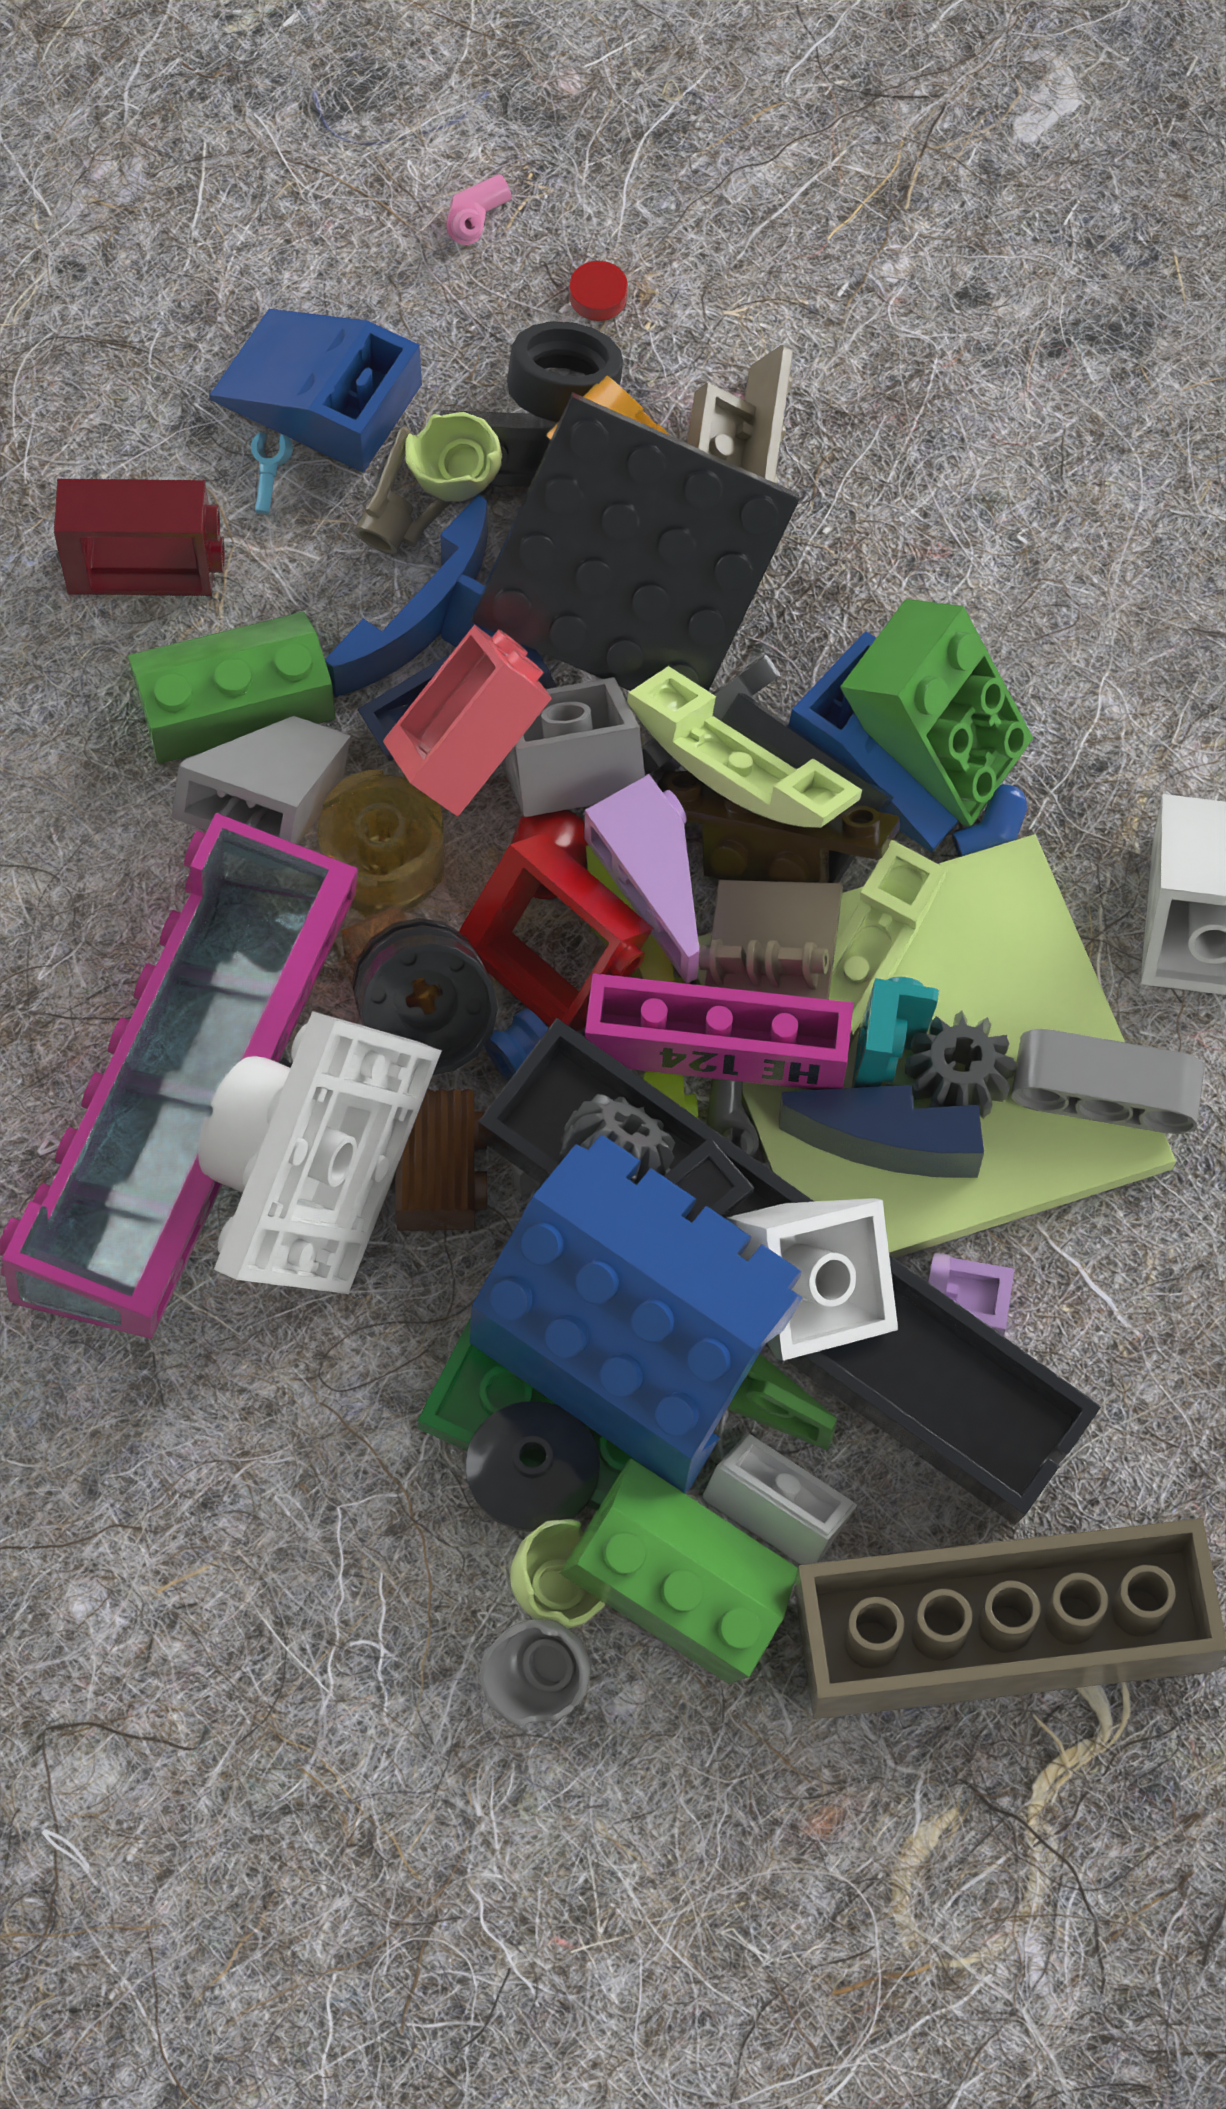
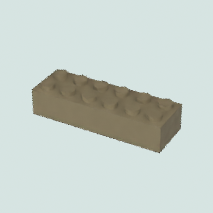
M1203 1518L805 1564L798 1566L794 1586L813 1719L1214 1672L1226 1655V1635Z

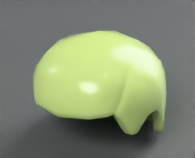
M466 412L443 416L433 414L430 416L426 427L419 434L413 435L410 433L405 441L406 463L411 473L424 491L443 501H465L476 496L493 481L501 466L502 453L498 436L484 419Z
M565 1519L544 1522L520 1543L510 1566V1586L516 1601L522 1609L533 1619L554 1620L567 1629L582 1626L605 1607L604 1602L559 1574L584 1534L579 1521Z

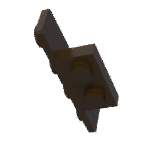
M666 771L657 783L662 792L670 790L677 797L683 807L687 821L702 824L704 876L721 880L829 883V850L878 860L883 857L889 848L891 839L894 840L900 830L899 816L878 812L874 808L867 806H850L821 828L782 823L756 814L732 802L704 784L689 771Z

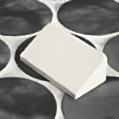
M748 1432L717 1465L703 1494V1499L800 1565L819 1563L857 1507V1504Z

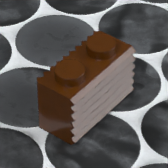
M426 1090L396 1168L395 1214L397 1231L475 1230V1210H487V1171H475V1150H487V1145L478 1139V1121L486 1111L474 1110L473 1090Z

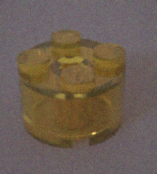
M383 770L362 771L338 783L328 793L318 822L317 834L320 854L358 868L356 895L350 907L368 919H381L387 915L404 912L419 905L442 882L445 869L444 826L439 803L410 784L404 774V778L383 775ZM322 867V872L325 879L327 875V869Z

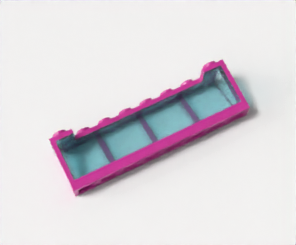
M215 813L206 833L198 830L191 839L184 859V866L190 868L185 884V892L190 895L182 912L172 910L164 924L159 944L164 946V950L156 966L147 963L139 976L134 991V998L139 1000L131 1019L121 1017L114 1028L108 1045V1052L113 1054L105 1073L102 1074L96 1071L86 1087L81 1106L87 1109L78 1130L68 1127L60 1141L55 1156V1163L60 1164V1167L52 1184L42 1183L37 1189L33 1200L29 1201L21 1220L12 1217L1 1235L0 1256H3L1 1276L5 1277L9 1302L149 1339L153 1338L223 1185L202 1172L198 1159L200 1132L204 1118L210 1117L213 1113L210 1103L215 1092L229 1071L246 1057H265L279 1063L355 898L358 868L218 813Z

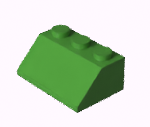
M304 611L127 655L158 764L200 754L291 716H296L316 724L336 719L330 675L317 633Z
M629 1459L559 1574L727 1684L749 1678L784 1619L798 1568L633 1459Z

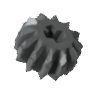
M962 1010L955 1015L953 1026L951 1027L935 1016L931 1020L928 1029L929 1034L917 1032L914 1035L910 1047L914 1055L906 1059L905 1074L907 1077L916 1079L912 1083L913 1099L932 1097L929 1108L979 1105L980 1116L984 1119L991 1113L992 1100L998 1102L1006 1100L1010 1090L1007 1079L1014 1076L1016 1062L1014 1058L1005 1055L1009 1047L1007 1035L988 1037L991 1028L988 1017L978 1022L976 1027L968 1026L967 1018ZM955 1064H965V1071L954 1070Z
M597 1094L592 1101H583L579 1110H575L564 1127L565 1133L560 1140L563 1146L559 1157L563 1160L575 1144L588 1150L602 1134L641 1161L637 1172L630 1180L637 1185L650 1168L662 1176L671 1170L669 1166L675 1158L672 1150L676 1142L669 1134L663 1132L664 1123L661 1120L650 1118L645 1113L644 1107L636 1108L631 1106L624 1097L619 1096L613 1101L605 1095Z

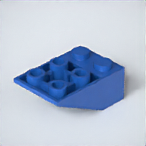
M269 308L209 397L211 401L280 434L287 435L289 438L364 473L422 386L420 345L367 320Z
M865 631L792 708L789 724L892 795L894 798L884 813L899 816V831L932 853L959 821L864 730L840 688L876 639L875 636Z

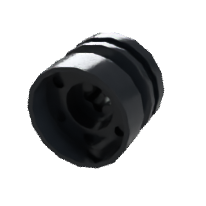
M415 918L392 923L372 936L357 957L352 988L356 1009L362 1025L418 1041L441 1050L433 1075L455 1071L478 1056L492 1036L498 1012L494 984L485 970L481 958L467 937L445 922ZM419 978H424L429 994L422 998H417L411 983Z

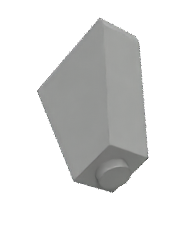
M291 716L187 758L179 765L171 818L208 830L215 813H218L298 845L342 786L351 735L296 716ZM228 830V838L287 859L290 856L288 853Z

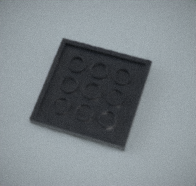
M572 392L473 610L471 622L495 633L501 630L518 643L601 679L614 677L619 687L629 691L668 666L709 691L800 500L799 494Z

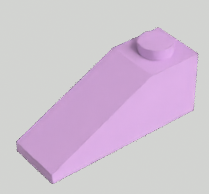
M650 774L585 810L584 839L636 913L654 928L651 932L652 936L685 983L688 984L697 979L699 943L684 829L687 819L677 797L670 790L662 792Z

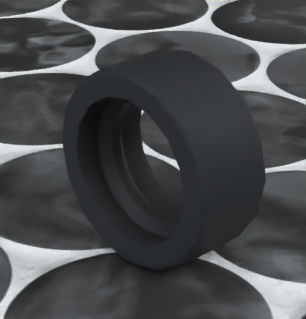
M558 321L532 325L520 332L512 344L507 377L509 395L519 407L536 417L558 423L572 392L583 397L596 383L599 384L606 376H609L620 385L623 369L622 353L610 337L592 327L574 322ZM566 368L583 373L585 376H563L545 369Z

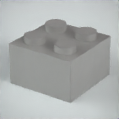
M614 677L545 689L552 697L551 701L502 761V767L524 817L594 805L645 777L640 727Z

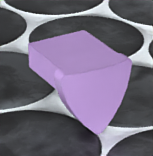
M935 1253L927 1282L1004 1336L1015 1269L951 1258V1255Z

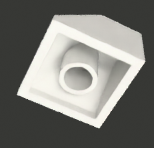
M871 1198L784 1203L727 1217L728 1221L752 1237L741 1255L746 1261H749L760 1245L763 1244L802 1271L800 1278L791 1291L793 1290L802 1296L803 1299L784 1331L767 1342L776 1359L784 1361L898 1330L883 1200Z

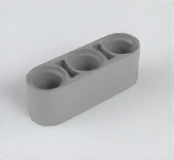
M1034 1029L1024 1032L1020 1037L1011 1096L1017 1104L1036 1111L1161 1133L1184 1134L1193 1131L1197 1127L1205 1066L1200 1059L1182 1052L1056 1030Z

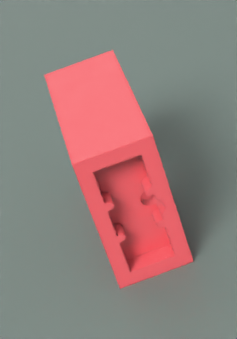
M475 624L383 740V743L409 783L457 817L552 699L538 681L544 672L526 657L528 652L520 644L501 630H498L491 637Z

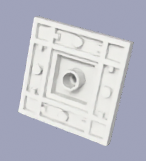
M312 1011L308 1023L299 1030L294 1039L291 1051L293 1059L291 1068L258 1056L246 1057L237 1063L225 1076L210 1103L213 1113L210 1117L204 1118L198 1143V1159L202 1172L214 1181L243 1193L235 1215L226 1222L218 1239V1251L220 1254L214 1270L236 1280L349 1294L440 1057L441 1050L418 1041Z

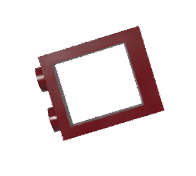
M57 478L54 536L68 595L212 596L213 573H224L225 543L224 537L220 536L219 504H209L205 480Z

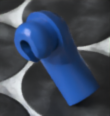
M1000 785L987 803L982 822L952 833L953 843L959 857L1017 839L1027 812V801L1022 790L1012 785Z

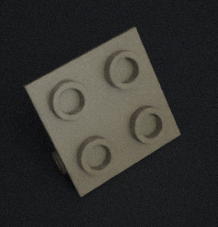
M719 880L710 945H701L699 948L700 970H707L705 986L829 1000L843 891L842 883Z

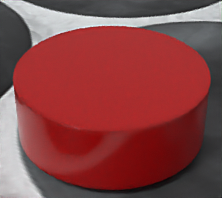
M591 261L579 266L574 271L570 279V303L580 316L593 321H605L614 318L625 308L628 296V282L624 272L618 266L606 261Z

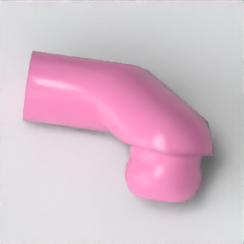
M497 174L453 196L446 221L447 232L452 240L461 245L475 243L483 232L486 212L511 201L509 186L502 175Z

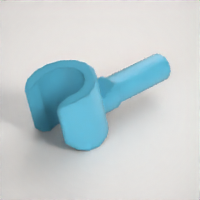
M258 433L251 442V452L254 458L260 462V478L255 512L258 514H269L277 467L288 462L292 456V442L284 434L280 436L279 452L273 458H268L264 450L267 438L266 433Z

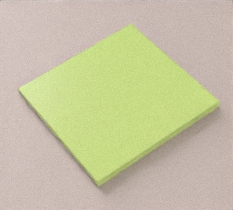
M1036 834L939 863V865L947 869V874L916 935L892 976L913 978L920 981L926 987L939 990L938 1003L932 1020L937 1016L951 1027L953 1026L955 1015L962 1010L967 1018V1025L976 1027L978 1022L988 1017L991 1023L988 1037L1007 1035L1009 1047L1005 1055L1014 1058L1015 1062H1017L1021 1035L1034 1029L1056 1030L1125 1042ZM863 887L842 893L837 938L858 905L860 892ZM712 933L698 937L699 948L701 945H710ZM699 964L698 976L695 981L697 985L705 986L707 970H700ZM859 1032L849 1046L843 1088L852 1087ZM904 1049L902 1058H898L893 1084L882 1082L881 1086H912L916 1079L907 1077L905 1074L906 1059L914 1055L911 1050ZM956 1063L954 1070L964 1072L966 1065ZM1013 1076L1007 1079L1010 1090L1006 1100L1003 1102L992 1100L991 1113L984 1119L980 1116L984 1156L978 1178H941L896 1173L846 1160L815 1148L780 1130L778 1116L782 1092L808 1091L810 1089L743 1082L741 1101L747 1116L757 1130L759 1148L765 1162L770 1163V1170L815 1202L871 1198L883 1200L889 1255L894 1259L1173 1170L1176 1163L1164 1133L1041 1112L1017 1104L1011 1096ZM932 1097L913 1099L914 1109L929 1108Z

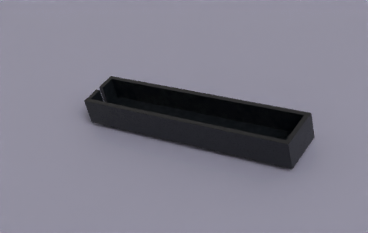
M556 1018L478 1121V1139L542 1185L562 1161L559 1157L563 1146L560 1140L565 1133L564 1127L575 1110H579L583 1101H592L597 1094L605 1095L613 1101L620 1096L624 1097L631 1106L636 1108L644 1107L645 1113L650 1118L661 1120L664 1123L663 1132L669 1134L676 1142L672 1150L675 1158L669 1166L670 1169L674 1168L711 1137L754 1187L753 1193L724 1216L725 1219L784 1203L815 1202L558 1018ZM889 1255L898 1330L787 1359L786 1361L1009 1522L1016 1525L1030 1510L1060 1467L1058 1464L1070 1453L1102 1406Z

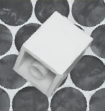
M1162 794L1152 844L1141 971L1142 985L1226 995L1225 801Z

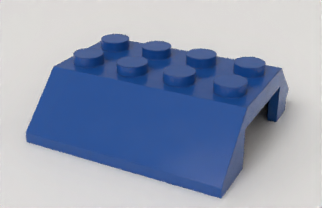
M601 1134L588 1150L575 1144L532 1196L472 1304L469 1343L666 1482L686 1493L691 1488L720 1439L719 1436L713 1433L714 1429L764 1345L784 1331L801 1303L803 1297L793 1290L791 1291V1289L800 1278L802 1271L763 1244L760 1245L749 1261H746L741 1255L751 1241L752 1237L708 1206H705L692 1223L685 1219L693 1208L696 1198L652 1168L649 1169L637 1185L630 1180L637 1172L641 1161Z

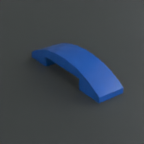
M477 494L440 534L442 567L383 631L362 618L325 658L332 682L333 695L338 697L357 691L394 673L425 650L441 634L442 624L457 580L461 575H467L476 581L482 567L488 538V507L486 499Z

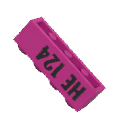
M593 973L585 1038L622 1065L633 1070L810 1090L843 1089L848 1062L853 1002Z

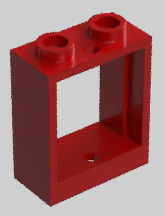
M542 833L508 846L459 932L467 937L481 958L485 970L549 1027L558 1018L573 1030L578 1031L586 1027L593 973L630 977L645 958V952L641 948L654 928L551 838ZM541 883L609 942L580 991L512 933Z

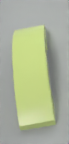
M669 666L628 693L627 703L638 719L675 760L714 791L756 814L790 825L821 828L861 798L862 789L815 759H811L796 770L712 716L716 696Z
M892 839L889 848L878 861L862 888L860 901L836 940L829 1000L853 1002L849 1046L859 1032L875 978L883 980L892 978L947 874V869Z

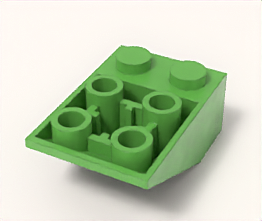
M905 599L840 686L864 730L964 826L971 827L993 796L995 790L1001 785L1033 740L1031 732L964 606Z

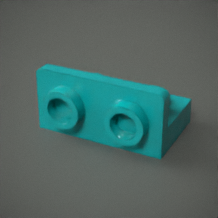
M892 977L888 980L875 978L859 1029L851 1088L879 1087L882 1082L893 1084L898 1058H902L903 1050H911V1042L917 1032L925 1034L928 1032L938 1003V989L926 987L920 981L909 977Z

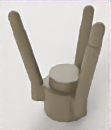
M402 426L399 429L375 493L354 529L357 537L364 543L380 552L392 555L397 553L402 542L415 547L424 530L452 502L436 498L414 521L410 516L414 509L413 506L400 495L391 492L406 454L405 441L408 434H410V429L406 426Z

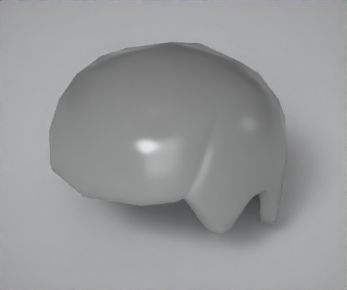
M548 1619L524 1620L507 1628L483 1654L479 1681L488 1705L509 1723L522 1726L532 1722H555L571 1713L573 1708L582 1701L589 1690L592 1664L580 1637L559 1622Z

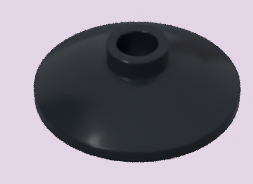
M541 1401L519 1402L493 1413L475 1432L466 1457L468 1485L480 1508L496 1522L506 1527L526 1532H533L546 1521L575 1518L583 1511L593 1497L600 1474L598 1448L586 1425L560 1406ZM537 1449L545 1455L546 1459L539 1467L530 1468L521 1462L520 1457L526 1450Z

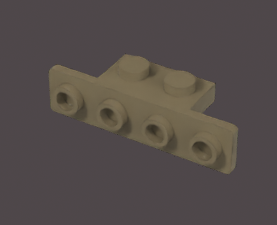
M780 345L751 365L748 373L745 400L709 382L696 390L687 444L778 484L776 467L779 446L784 439L786 431L783 418L786 397L793 382V377L790 373L793 350Z

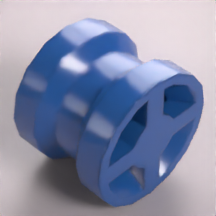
M525 1008L513 1016L512 1026L505 1031H493L492 1036L484 1047L495 1067L508 1082L547 1032L548 1028L536 1014Z

